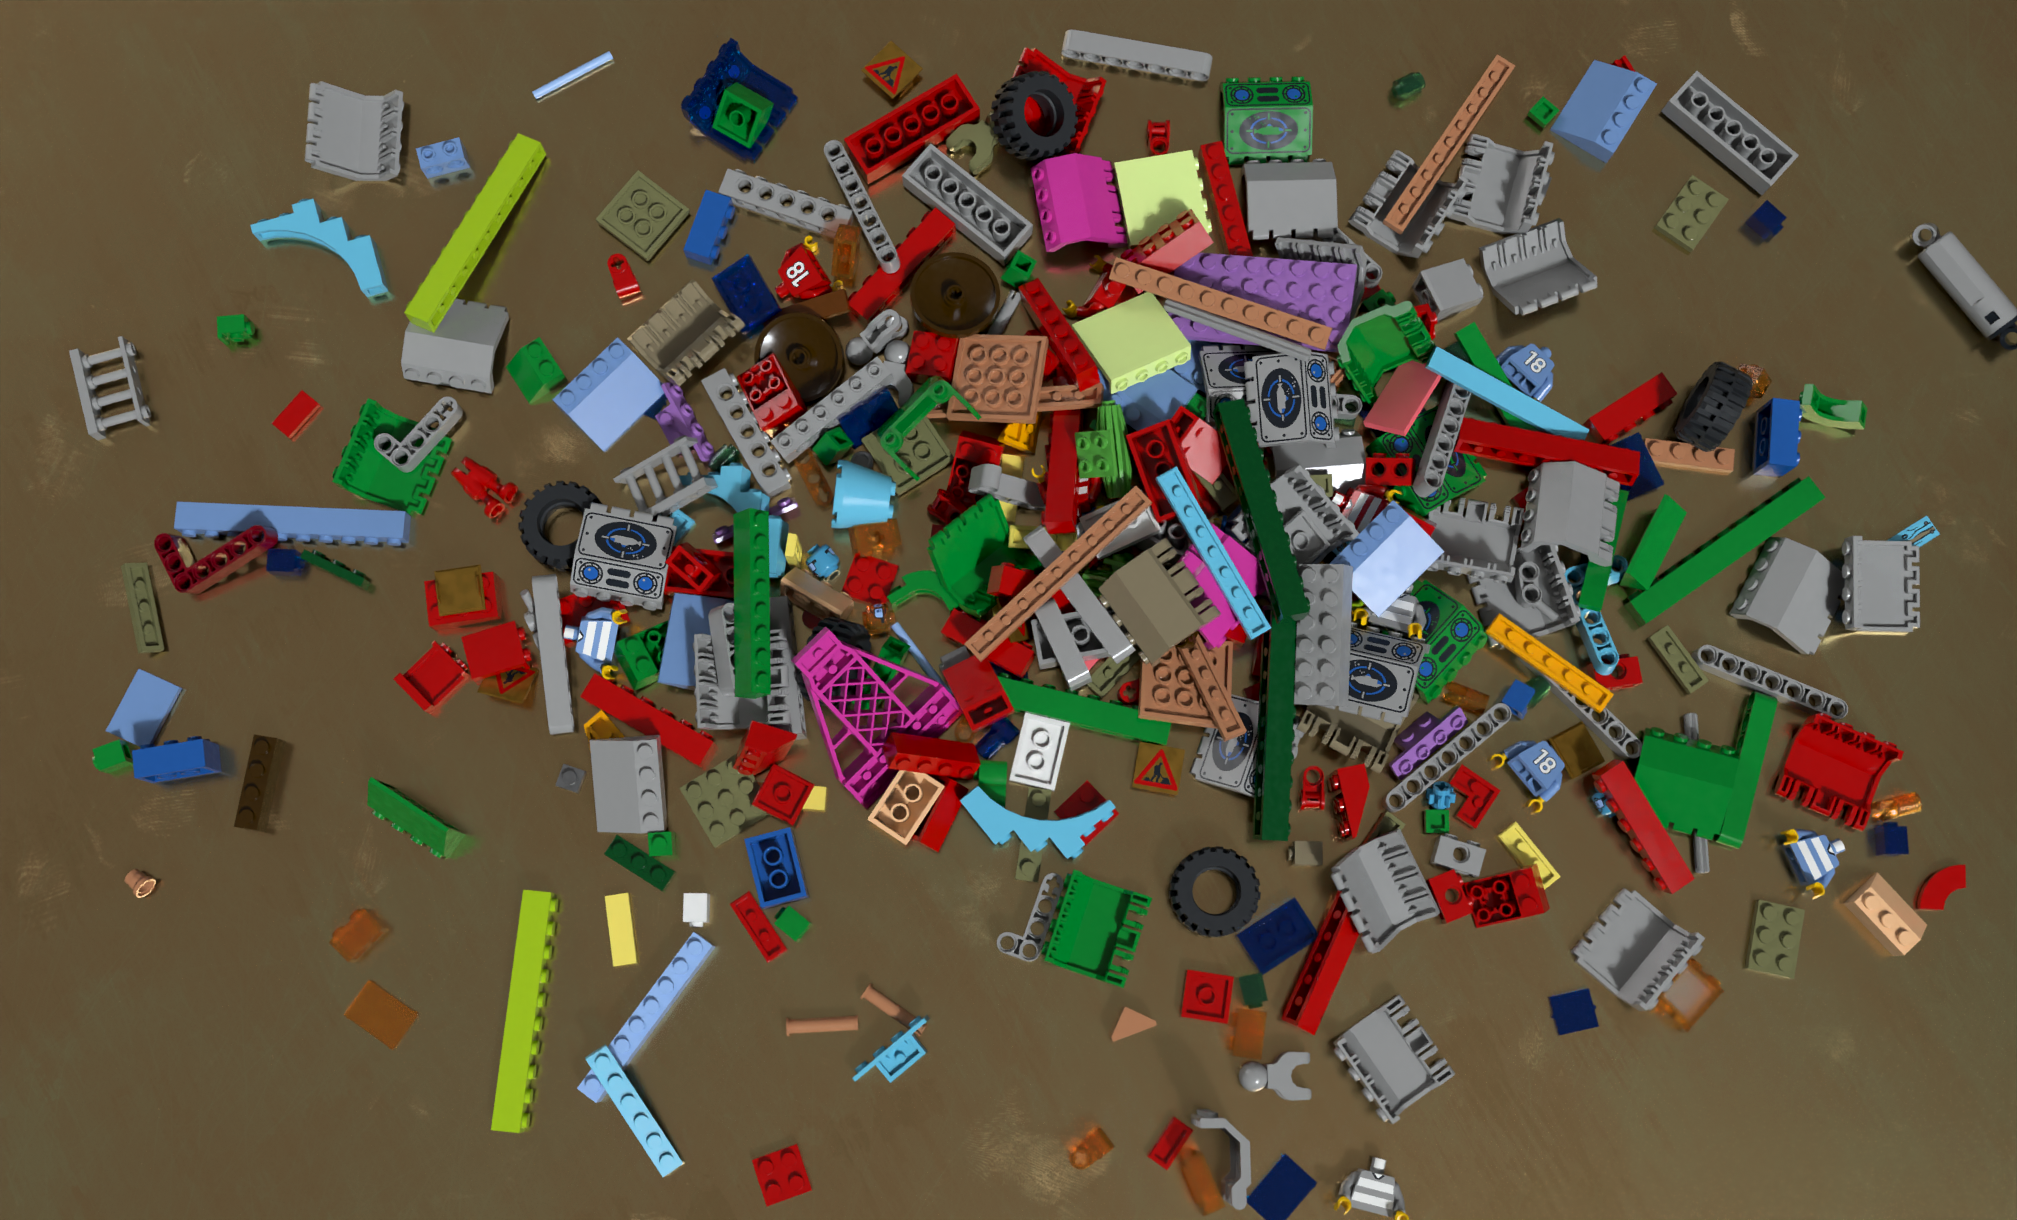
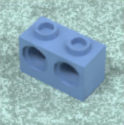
M459 137L416 148L421 170L427 179L470 168L466 148Z

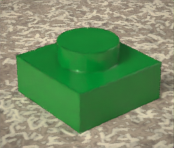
M1543 96L1527 115L1544 129L1558 114L1559 109Z
M1424 810V833H1449V810Z

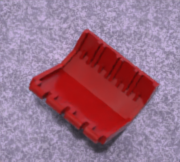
M1024 48L1018 61L1021 65L1016 66L1012 78L1032 71H1045L1050 75L1054 74L1059 77V82H1064L1068 86L1067 91L1072 92L1074 99H1072L1073 103L1077 105L1078 111H1075V115L1078 117V123L1074 125V128H1076L1075 135L1070 137L1071 143L1064 147L1063 151L1051 157L1073 153L1079 154L1081 143L1088 132L1089 123L1096 113V106L1104 93L1107 80L1101 76L1086 79L1070 74L1036 48ZM1028 97L1024 107L1025 119L1030 129L1040 136L1044 128V114L1038 102Z

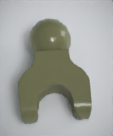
M994 110L989 112L985 122L981 120L975 125L964 124L959 126L946 141V147L953 152L964 146H972L976 149V154L969 161V170L973 174H979L992 162L993 148L999 142L997 140L998 134H994L993 127H995L994 121H991V114H993Z

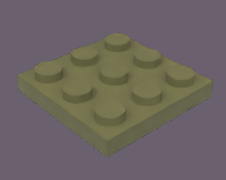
M638 170L595 220L642 258L649 261L686 218L690 210Z
M927 416L903 438V445L896 452L920 477L918 481L910 476L879 444L876 438L878 429L861 439L881 472L891 476L892 481L896 482L895 493L897 496L954 461L953 455Z
M737 753L679 788L714 848H717L770 815L752 806L760 785L753 774L743 775L738 770L733 769Z

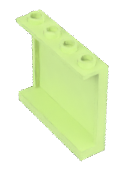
M1192 150L1114 163L1113 173L1128 241V249L1132 250L1137 247L1143 238L1151 237L1157 233V230L1162 225L1170 224L1176 220V216L1185 210L1189 211L1192 209L1208 235L1209 232H1212L1211 221L1206 219L1205 211H1207V201L1201 195V191H1203L1202 178H1198L1196 171L1199 170L1198 158L1193 156Z
M1149 292L1072 324L1073 331L1110 383V394L1123 391L1136 383L1144 382L1152 376L1186 363L1191 358V344L1156 297Z

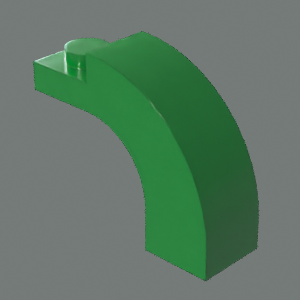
M1814 384L1804 385V391L1800 392L1799 396L1802 417L1830 427L1844 429L1865 428L1868 408L1863 401L1830 398L1821 394Z
M922 570L906 574L902 577V582L905 586L901 587L899 585L889 591L890 595L887 596V600L892 608L914 595L927 593L940 599L949 614L952 613L954 608L956 610L961 609L943 589L936 571Z
M890 635L878 656L902 666L911 646ZM875 662L872 668L885 684L892 680L899 672L878 662ZM863 684L862 694H871L872 684ZM878 686L877 693H884L882 689ZM883 699L876 700V709L879 707ZM861 700L862 710L869 709L870 700Z

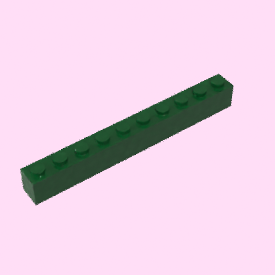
M1244 399L1217 403L1212 414L1277 625L1303 620L1310 612V601L1304 595L1303 579L1301 575H1298L1296 569L1297 560L1295 555L1291 553L1289 546L1290 537L1284 530L1283 515L1281 511H1278L1276 505V492L1270 486V473L1267 468L1265 469L1263 451L1258 447L1256 441L1257 431L1251 425L1250 409L1245 405Z
M1267 605L1263 606V614L1271 629L1262 633L1252 839L1288 841V836L1291 832L1289 813L1292 808L1290 789L1293 785L1291 766L1294 762L1292 742L1295 739L1293 719L1296 716L1294 692L1297 621L1277 625L1272 606Z

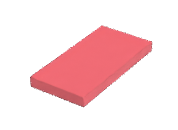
M1410 361L1398 366L1363 421L1365 427L1406 436L1440 381L1441 376L1425 368L1427 362L1421 364Z

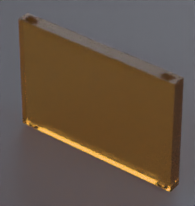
M369 980L344 1016L384 1043L389 1049L395 1050L419 1014L375 984L374 981Z

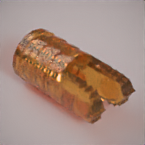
M1453 681L1449 682L1448 690L1452 692L1445 693L1444 698L1446 701L1480 714L1484 713L1490 695Z
M1914 791L1873 803L1876 810L1892 808V810L1882 813L1880 816L1882 822L1922 811L1921 799Z

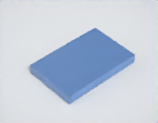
M138 669L106 731L139 747L145 744H153L182 688Z

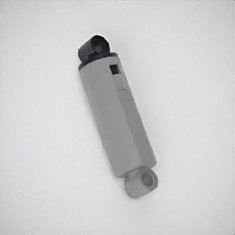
M1930 222L1918 226L1913 232V240L1918 246L1924 248L1918 255L1919 260L1988 341L1998 336L2001 345L2005 349H2017V343H2012L2007 339L2008 333H2017V325L2015 324L2017 322V308L1952 232H1947L1941 236L1939 228ZM1923 229L1931 231L1932 237L1930 240L1922 239L1921 231Z

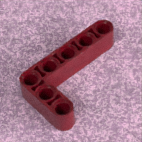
M254 525L197 562H195L185 540L179 535L161 533L155 538L154 546L175 589L180 593L199 594L272 548L278 541V533L272 527Z

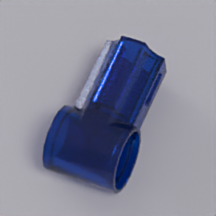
M1005 717L995 722L990 731L975 744L976 751L982 758L989 760L1004 745H1008L1021 731Z

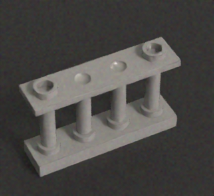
M123 336L118 337L120 348L91 356L83 353L78 348L69 351L88 434L96 440L106 438L105 430H107V427L137 419L146 427L150 426L149 418L151 417V411L148 405L145 404L134 358L136 349L134 344ZM123 357L124 369L95 377L91 375L90 368L93 364ZM128 378L130 389L103 397L96 396L95 388H97V385ZM130 398L133 399L135 410L108 418L101 417L100 409H102V406Z
M686 435L676 438L673 444L636 466L621 470L620 475L613 478L615 483L628 484L639 512L654 514L653 522H657L658 515L666 517L718 487L715 479L701 476L689 448L698 443V440ZM679 453H682L693 478L692 484L687 487H683L671 459ZM662 463L675 489L673 491L674 494L670 497H665L653 468ZM643 474H646L657 500L655 502L656 505L651 508L647 507L635 480Z

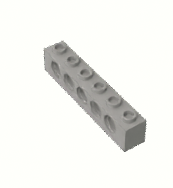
M727 169L718 192L721 195L731 197L733 205L843 242L847 238L854 219L853 210L844 204L835 205L823 197L814 198L805 191H793L784 184L776 183L775 185L769 183L763 177L755 176L754 178L739 169ZM743 187L751 188L748 192H741ZM766 193L772 195L769 199L761 198ZM784 201H792L790 206L782 205ZM807 207L813 208L811 213L802 212ZM827 214L834 216L832 220L823 219Z
M877 356L770 442L789 464L822 438L826 432L832 430L894 380L891 372Z
M723 368L701 380L762 492L771 499L790 489L789 481L792 478L786 467L781 469L778 463L781 461V458L776 449L771 450L767 443L770 442L767 433L759 430L753 411L749 412L746 406L749 403L744 392L739 393L735 386L738 385L734 374H728L726 369ZM724 392H732V396L729 399L721 398ZM736 410L743 411L742 416L739 418H733L732 414ZM746 429L754 430L752 436H742ZM757 448L765 450L761 456H754L753 452ZM768 467L775 468L774 474L770 476L765 475L764 470Z

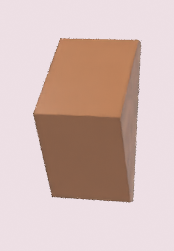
M1124 1006L1110 1036L1111 1042L1157 1026L1155 1020Z

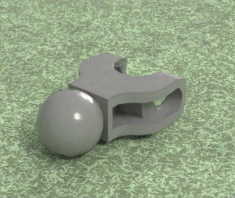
M888 309L883 311L860 333L861 337H855L847 343L845 349L847 359L855 365L868 363L873 356V352L879 353L890 342L900 340L908 333V321L894 310ZM902 323V329L899 332H896L901 327Z
M894 340L886 346L884 351L886 361L883 364L891 372L894 380L869 399L867 404H877L881 393L886 389H894L899 392V407L914 394V387L905 373L910 352V346L906 342Z
M1282 1052L1269 1064H1261L1256 1061L1247 1062L1239 1071V1081L1243 1088L1248 1091L1256 1092L1266 1088L1274 1090L1284 1100H1310L1312 1098L1311 1089L1297 1087L1291 1078L1292 1070L1297 1065L1310 1062V1053Z

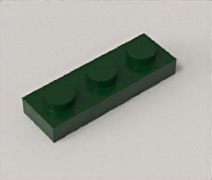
M304 549L300 558L359 588L368 590L371 583L365 579L366 574L356 569L350 572L345 569V564L335 559L332 562L325 560L326 555L313 549L311 553Z
M619 835L615 836L604 855L662 892L665 891L676 874L674 870L655 858L649 857V854Z

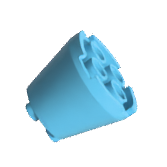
M838 460L837 468L841 469V473L836 474L832 515H837V517L832 519L831 528L842 529L885 523L888 518L892 519L894 505L889 503L890 496H895L896 482L892 481V477L847 460Z

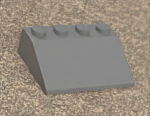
M660 735L590 740L597 832H665L668 823Z

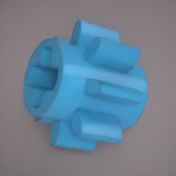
M1445 781L1433 783L1432 788H1427L1426 798L1429 799L1428 804H1431L1437 810L1449 808L1450 803H1455L1456 793L1453 792L1454 787H1451Z

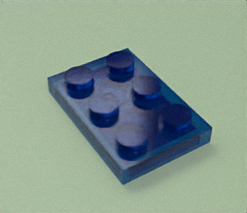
M749 254L712 277L730 312L738 316L745 324L741 329L743 334H747L782 311Z
M1294 897L1235 936L1259 973L1264 975L1316 941L1319 933Z

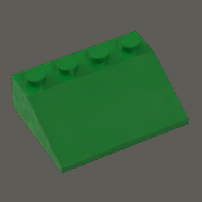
M370 777L368 780L367 805L374 809L372 811L373 815L381 820H384L386 817L392 821L391 827L401 833L404 830L411 834L410 839L421 846L425 843L431 847L429 852L438 858L442 856L451 857L466 834L391 784Z

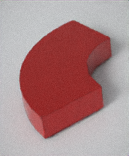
M1966 865L1949 866L1935 872L1920 890L1917 909L1944 910V904L1949 894L1957 889L1966 888Z

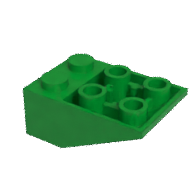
M669 620L616 643L613 652L634 691L658 680Z

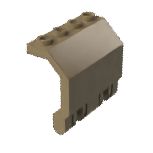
M691 279L630 335L627 340L662 377L680 387L686 381L684 377L689 378L692 376L691 370L695 366L700 368L703 365L701 361L706 363L720 350L718 346L722 348L725 345L724 340L728 336L734 337L736 335L734 330L739 332L745 324L735 314L731 313L729 315L721 310L707 296L698 283Z
M1167 538L1161 540L1118 569L1098 588L1101 594L1098 597L1105 608L1110 607L1114 614L1111 617L1118 627L1124 626L1127 630V633L1124 634L1132 646L1137 644L1141 650L1138 655L1145 664L1150 663L1152 667L1160 663V658L1172 647L1221 615L1215 605L1209 608L1213 604L1211 599L1205 600L1198 607L1193 608L1190 602L1201 596L1204 589L1202 586L1197 588L1200 585L1188 567L1183 569L1186 566L1183 561L1178 562L1168 571L1165 569L1163 564L1173 559L1177 554L1175 549L1170 550L1172 545Z
M1414 692L1410 705V710L1415 705L1419 697V695ZM1307 705L1296 729L1306 734L1310 725L1313 724L1308 734L1312 738L1318 732V727L1323 729L1326 733L1323 735L1321 743L1326 745L1333 735L1329 747L1345 756L1349 754L1352 746H1354L1349 758L1353 760L1357 758L1360 750L1367 753L1363 763L1368 767L1374 757L1370 769L1380 774L1401 725L1384 722L1385 712H1382L1380 720L1361 716L1363 708L1361 706L1358 714L1355 715L1339 711V706L1331 709L1319 705Z

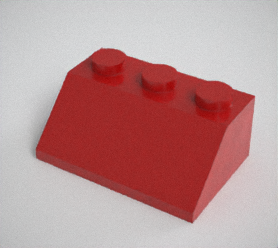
M752 720L739 744L733 769L738 770L743 775H756L772 767L773 763L778 764L782 762L796 740L797 734Z
M929 774L945 787L910 840L939 852L962 804L959 800L967 794L969 789L951 778Z

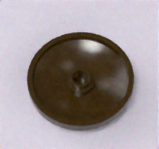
M949 252L934 256L920 266L912 279L910 302L916 318L929 331L947 338H965L981 332L993 321L999 308L1000 287L995 274L983 261L969 254Z
M796 312L774 319L761 332L755 346V364L774 353L801 395L804 403L817 400L829 393L837 384L842 374L844 350L841 340L830 324L812 314Z

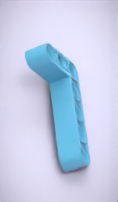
M1614 555L1612 567H1616L1620 571H1614L1611 568L1607 585L1622 580L1628 568V562L1624 557ZM1588 563L1570 567L1564 574L1567 582H1570L1568 579H1574L1577 582H1570L1573 588L1572 598L1577 605L1578 601L1576 599L1580 597ZM1579 607L1581 616L1576 626L1593 667L1600 675H1609L1614 671L1619 661V655L1601 612ZM1585 618L1591 619L1594 623L1586 622ZM1596 638L1601 640L1602 644L1594 642L1593 639ZM1601 659H1607L1611 664H1605Z

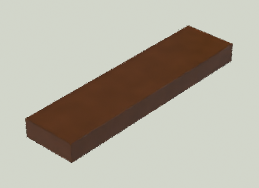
M843 288L762 314L761 316L765 328L774 319L789 313H808L825 320L850 312L851 309L847 292Z

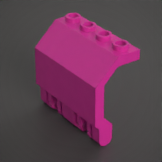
M1073 153L1045 159L1030 168L1046 252H1055L1067 244L1085 240L1108 243L1110 248L1120 249L1128 246L1125 228L1115 226V223L1123 221L1117 187L1107 185L1106 183L1115 180L1111 161L1102 160L1101 157Z
M1210 523L1252 596L1255 597L1257 593L1261 595L1266 590V586L1257 558L1232 537ZM1191 544L1188 548L1189 550L1185 551L1177 563L1183 561L1186 564L1183 569L1188 567L1200 585L1197 588L1202 586L1204 589L1201 596L1190 602L1195 609L1205 600L1211 599L1213 604L1209 608L1215 605L1221 613L1219 617L1208 625L1197 630L1206 640L1203 643L1204 646L1211 650L1215 646L1219 648L1225 642L1227 637L1224 635L1229 629L1234 630L1239 621L1197 549Z

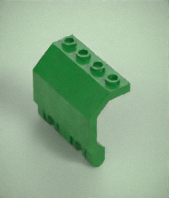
M1404 301L1394 306L1385 305L1352 319L1337 345L1340 355L1336 357L1341 369L1344 368L1347 378L1352 380L1355 390L1359 391L1362 401H1367L1372 408L1378 399L1375 386L1383 372L1410 361L1421 364L1426 363L1436 345L1431 340L1429 332L1420 317H1418L1412 303Z
M1074 869L1072 874L1067 873L1063 887H1066L1067 890L1064 897H1059L1056 909L1060 910L1058 918H1053L1048 931L1052 933L1050 942L1045 941L1041 955L1045 956V962L1124 988L1127 978L1111 973L1109 970L1128 975L1129 970L1127 968L1112 964L1113 957L1116 955L1122 957V959L1133 961L1134 955L1117 950L1116 947L1135 953L1141 933L1123 927V925L1142 930L1144 925L1140 922L1126 919L1128 910L1142 916H1147L1148 910L1131 905L1130 903L1149 908L1152 898L1093 879L1082 874L1083 872Z

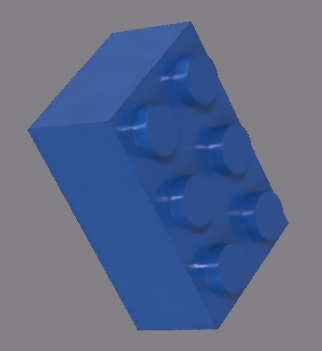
M1772 398L1757 410L1754 475L1780 478L1799 464L1800 453L1797 452V448L1801 439V431L1798 429L1802 418L1800 401Z
M202 736L188 737L186 742L180 743L178 740L165 741L164 745L156 747L155 744L141 745L138 750H132L134 778L150 783L222 772L219 744L210 742V739H202Z
M790 827L744 839L762 909L809 897L793 830Z

